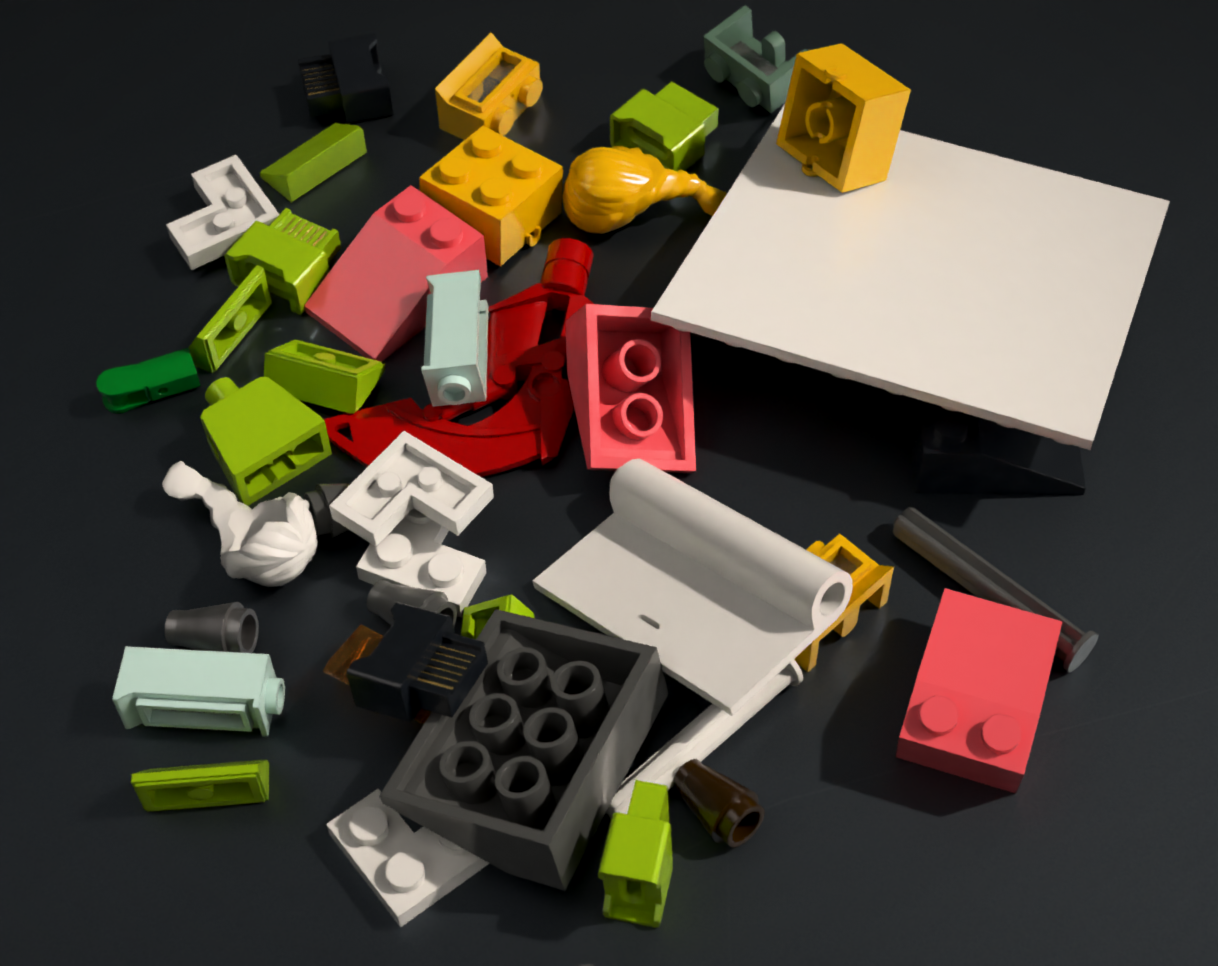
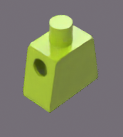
M223 377L214 381L207 388L205 399L211 406L204 409L201 413V422L208 444L239 502L247 506L251 505L332 455L324 419L269 377H259L240 389L230 378Z

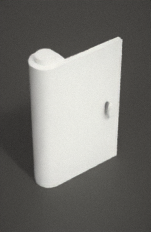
M640 458L632 459L619 467L611 478L609 494L613 514L532 580L536 590L607 636L657 647L663 672L731 716L740 710L838 619L850 601L853 590V580L849 573Z

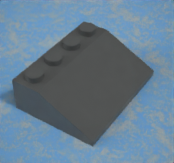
M495 609L476 639L484 642L488 659L487 666L452 718L434 712L430 713L379 797L382 804L502 871L565 891L605 816L613 797L617 793L668 696V690L657 647Z

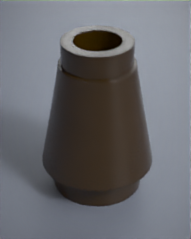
M698 759L686 762L674 776L673 788L680 793V796L715 842H726L730 847H738L747 842L759 829L764 819L765 811L758 803V795L754 791L702 764Z

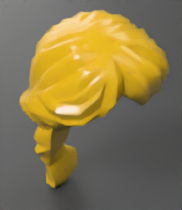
M613 146L611 148H591L576 157L570 165L569 174L564 182L562 198L564 211L573 224L585 232L604 234L627 225L650 205L676 197H693L704 212L713 216L727 195V192L707 185L696 174H688L684 170L675 171L664 168L657 158L650 154H644L638 147Z

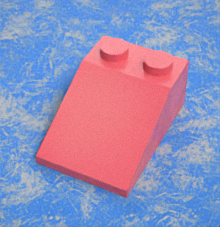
M410 185L372 214L304 305L305 312L365 358L382 362L426 327L427 295L431 294L426 276L479 270L481 283L488 278L484 235Z
M585 304L566 320L567 375L587 470L616 471L628 461L640 458L664 472L693 473L696 471L691 333L679 331L671 326L651 321V311L653 308Z
M944 588L900 732L896 758L1016 794L1027 766L1063 621Z

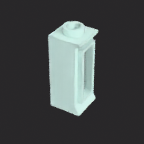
M479 270L428 275L426 279L431 294L427 295L424 366L421 367V371L432 406L460 405L463 403L486 401L489 306L487 300H480Z
M125 646L112 701L125 729H131L142 723L144 726L252 732L253 728H260L262 737H268L273 714L280 715L283 709L285 684L283 678H276L269 654Z

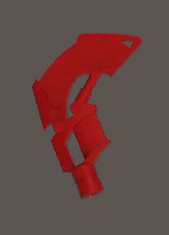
M572 238L554 240L548 248L540 283H536L503 301L489 306L488 313H491L488 323L486 401L435 407L432 404H428L424 409H420L410 397L358 410L352 414L346 413L326 418L324 421L329 441L367 468L403 431H406L480 477L510 470L541 458L543 466L558 456L574 411L566 371V320L585 304H594L585 297L594 257L592 249L587 244ZM552 309L567 311L561 338L538 345L545 312ZM518 381H525L519 390ZM499 398L503 400L511 399L500 410L472 425L467 426L448 421L471 409L475 411ZM350 427L353 442L340 434L338 430Z

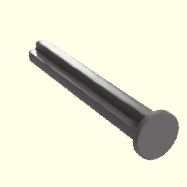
M906 508L894 521L892 531L894 536L978 598L1063 621L1055 655L1064 661L1063 669L1070 673L1078 668L1094 648L1098 640L1097 633L1093 630L1085 633L915 508Z

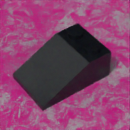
M909 397L908 410L916 493L1084 495L1086 486L1080 447L1061 444L1047 437L1016 428L1003 427L993 421L959 411H949L939 405Z

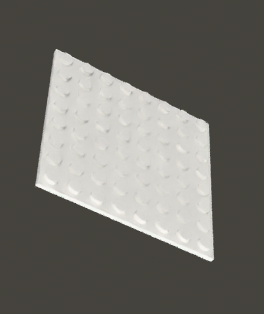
M784 104L651 311V321L671 326L679 331L691 332L722 341L733 347H742L773 356L787 363H796L827 372L838 378L851 379L878 387L892 394L905 395L939 405L949 411H959L993 421L1003 427L1020 429L1053 439L1061 444L1074 445L1091 450L1170 201L901 130L886 181L842 193L820 176L812 177L805 175L801 171L803 164L776 144L785 107Z

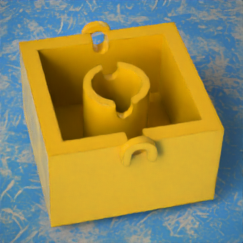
M842 43L797 53L776 144L803 164L801 171L805 175L812 177L820 176L842 193L886 181L911 89Z
M481 126L419 177V187L422 193L484 235L486 259L499 266H502L525 244L531 247L535 246L540 240L542 229L562 213L563 166L485 126Z

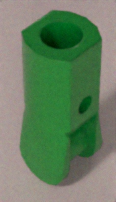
M188 348L142 361L139 364L107 369L98 376L96 381L97 389L102 395L104 407L109 412L115 414L125 413L151 400H158L201 386Z

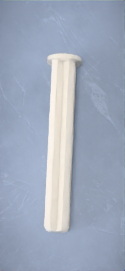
M792 660L733 716L716 705L711 704L622 781L606 812L608 816L612 819L613 813H628L635 780L667 785V789L670 790L673 787L674 776L686 762L692 759H698L700 762L703 761L788 685H799L803 681V674L797 662Z

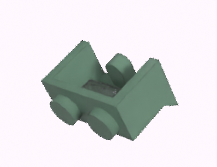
M744 5L703 36L704 65L709 75L715 81L723 82L726 79L737 88L741 99L747 105L755 107L759 104L770 113L786 102L796 55L788 62L786 61L785 41L777 31H772L761 42L753 37L751 9Z

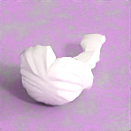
M179 461L169 468L162 482L164 491L169 496L180 501L193 498L203 500L205 507L210 510L212 526L219 531L222 543L220 551L221 565L231 578H245L266 587L283 586L298 577L308 562L312 560L318 541L316 539L314 520L309 511L310 504L307 500L302 499L295 493L288 492L284 497L260 502L251 509L246 504L238 502L236 495L228 490L224 484L212 482L209 478L200 475L195 469L185 465L184 462Z

